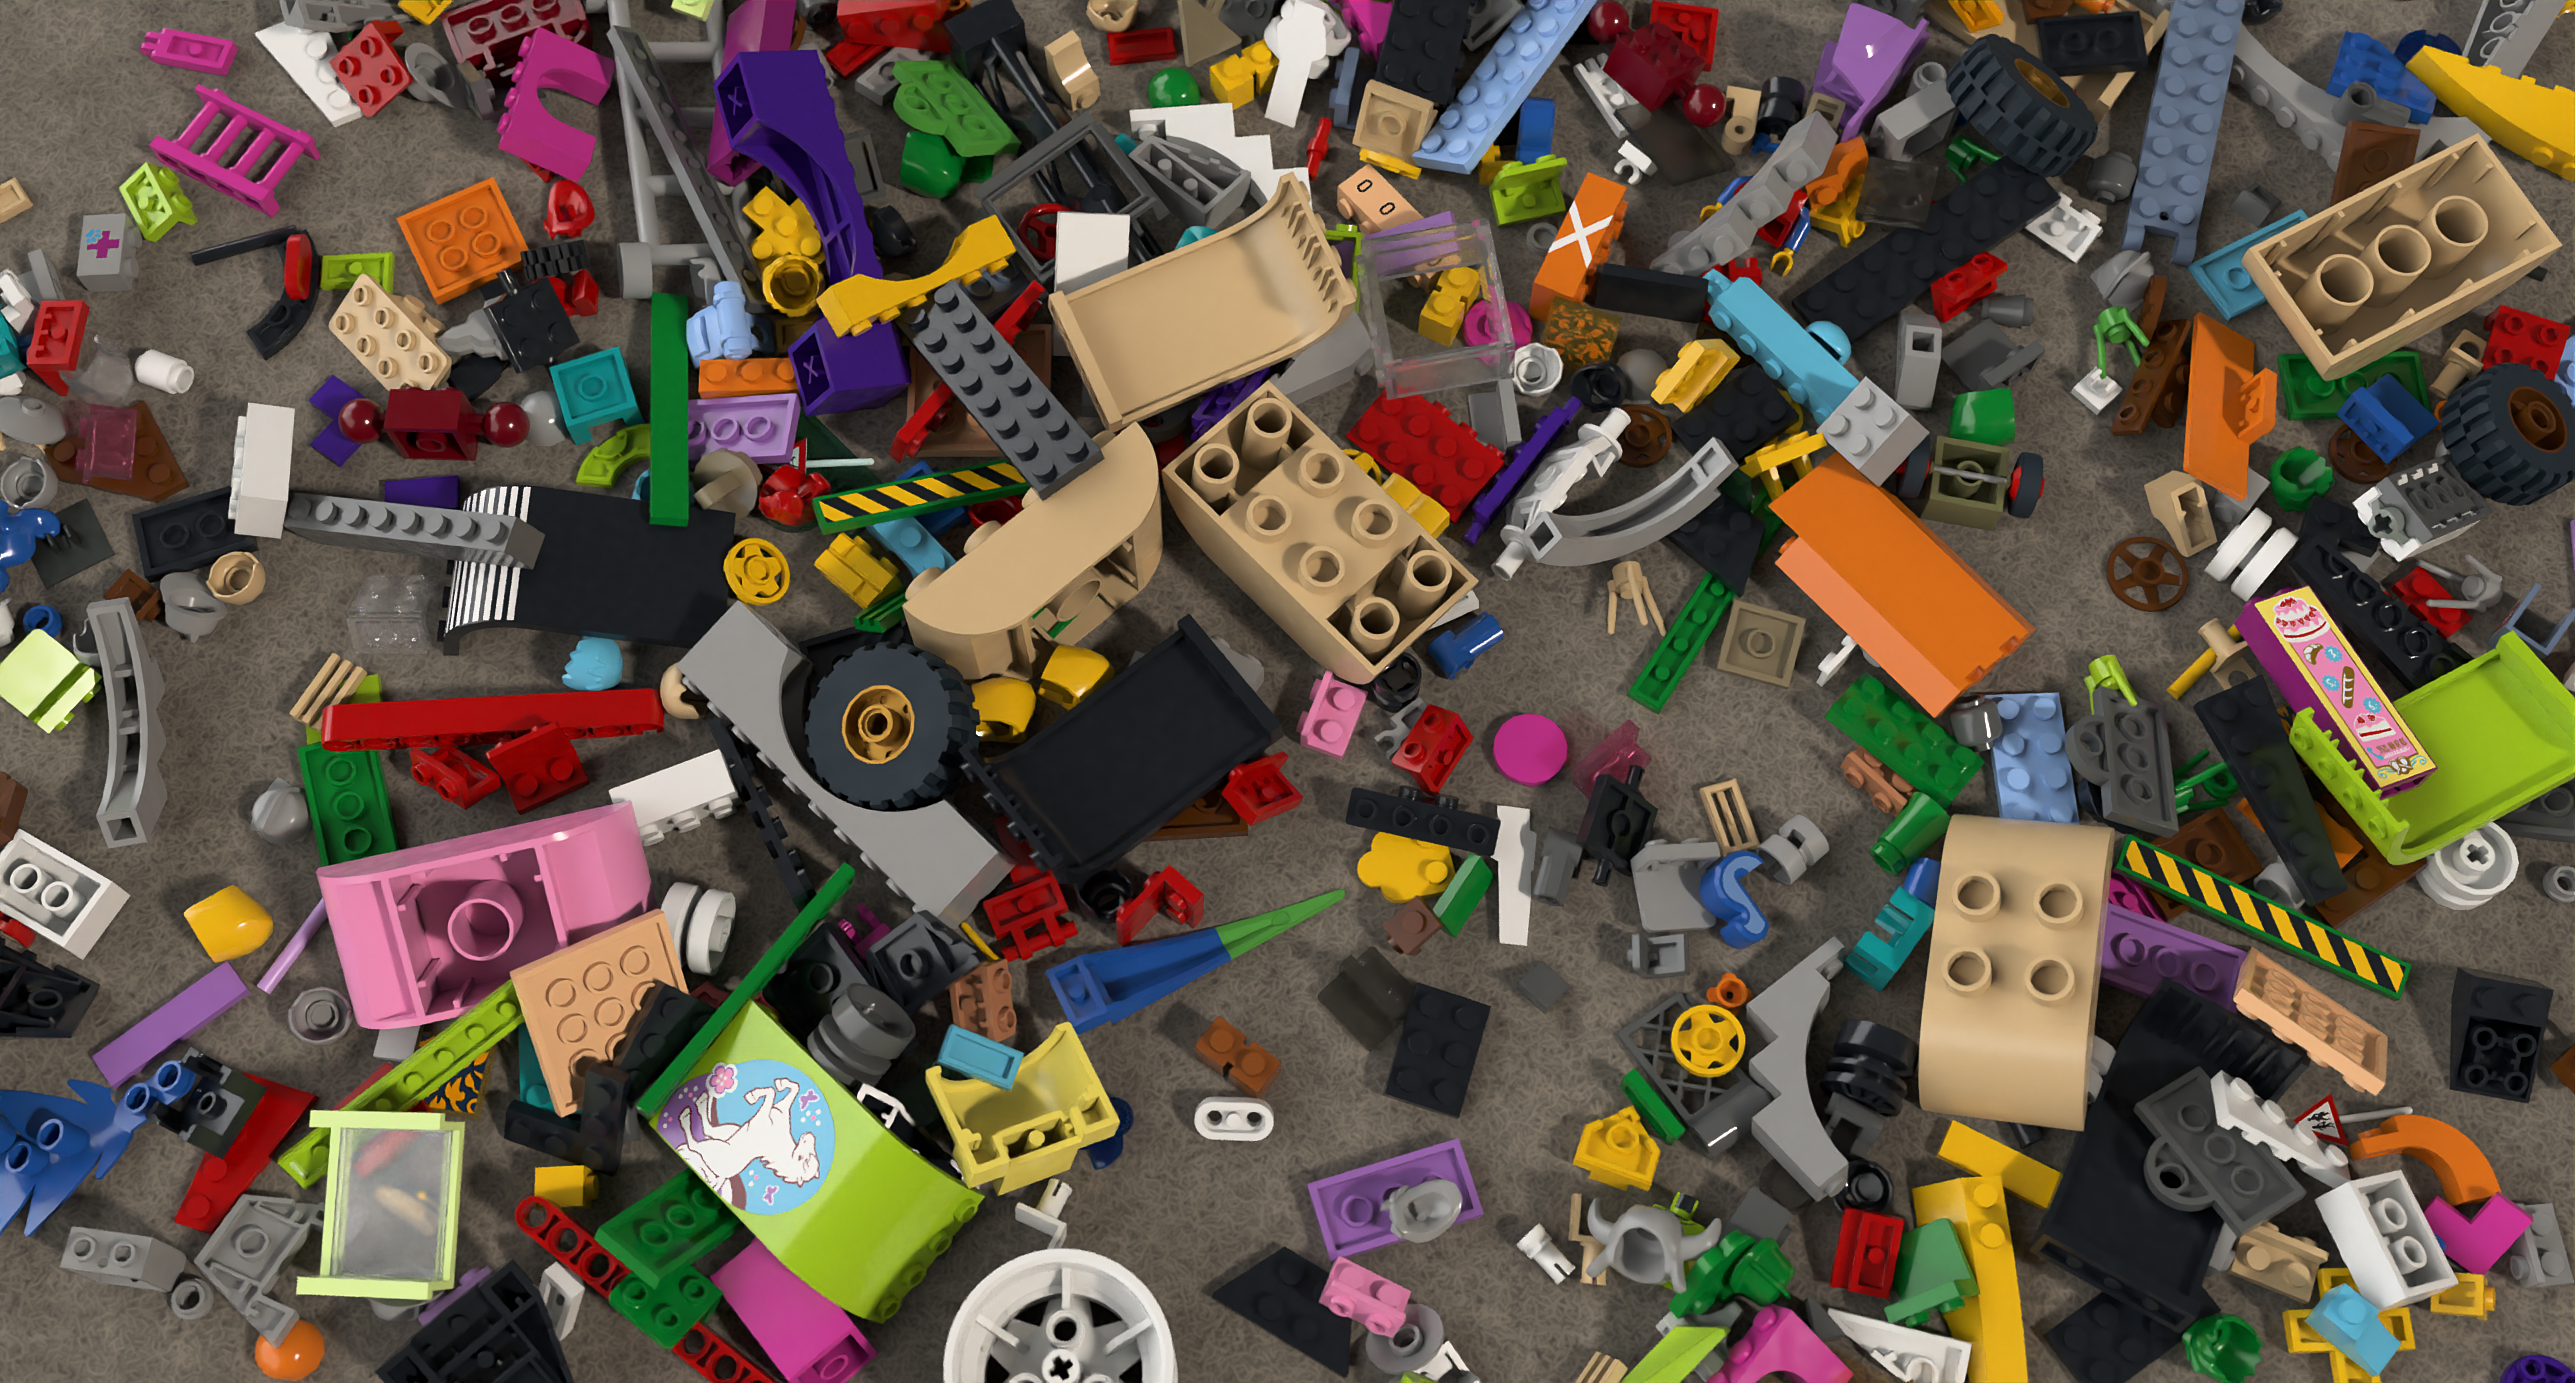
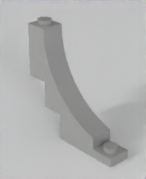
M1835 936L1749 1002L1746 1020L1769 1044L1749 1060V1078L1759 1087L1767 1089L1775 1099L1752 1117L1751 1134L1817 1203L1826 1195L1829 1197L1837 1195L1848 1182L1849 1162L1838 1151L1824 1131L1815 1112L1806 1077V1053L1811 1034L1820 1014L1829 1002L1830 983L1827 980L1833 979L1844 966L1845 946Z

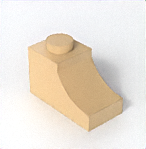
M1071 30L1045 46L1049 85L1070 110L1074 112L1080 107L1088 108L1093 105L1098 96H1100L1099 78L1092 70L1084 54L1081 39Z
M2173 470L2144 485L2151 513L2166 527L2182 556L2189 557L2217 543L2200 479L2190 474Z

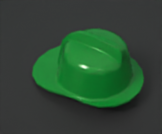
M1767 1237L1753 1245L1741 1258L1731 1275L1730 1288L1737 1296H1742L1761 1307L1768 1306L1769 1303L1774 1302L1779 1296L1789 1300L1791 1296L1787 1287L1794 1276L1795 1268L1780 1250L1778 1243L1773 1238Z

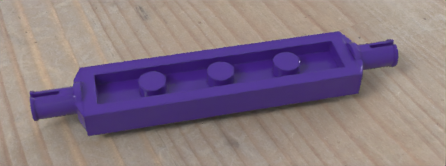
M1279 363L1212 390L1192 416L1193 429H1196L1191 434L1192 441L1196 442L1262 386Z
M1570 396L1562 409L1556 406L1549 416L1543 415L1533 429L1534 436L1529 442L1522 441L1513 455V459H1515L1509 468L1503 466L1493 480V485L1495 486L1488 494L1483 492L1478 497L1472 508V511L1475 512L1472 525L1461 536V540L1467 546L1473 547L1479 537L1489 529V526L1551 448L1566 426L1571 423V418L1582 406L1578 398Z

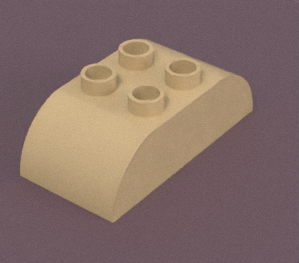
M2476 133L2249 248L2244 254L2241 264L2324 381H2331L2348 375L2473 310L2531 272L2555 253L2562 244L2481 135Z
M1953 814L1948 826L1942 854L1922 1009L1919 1046V1099L1921 1110L2084 1132L2115 839L2113 827Z

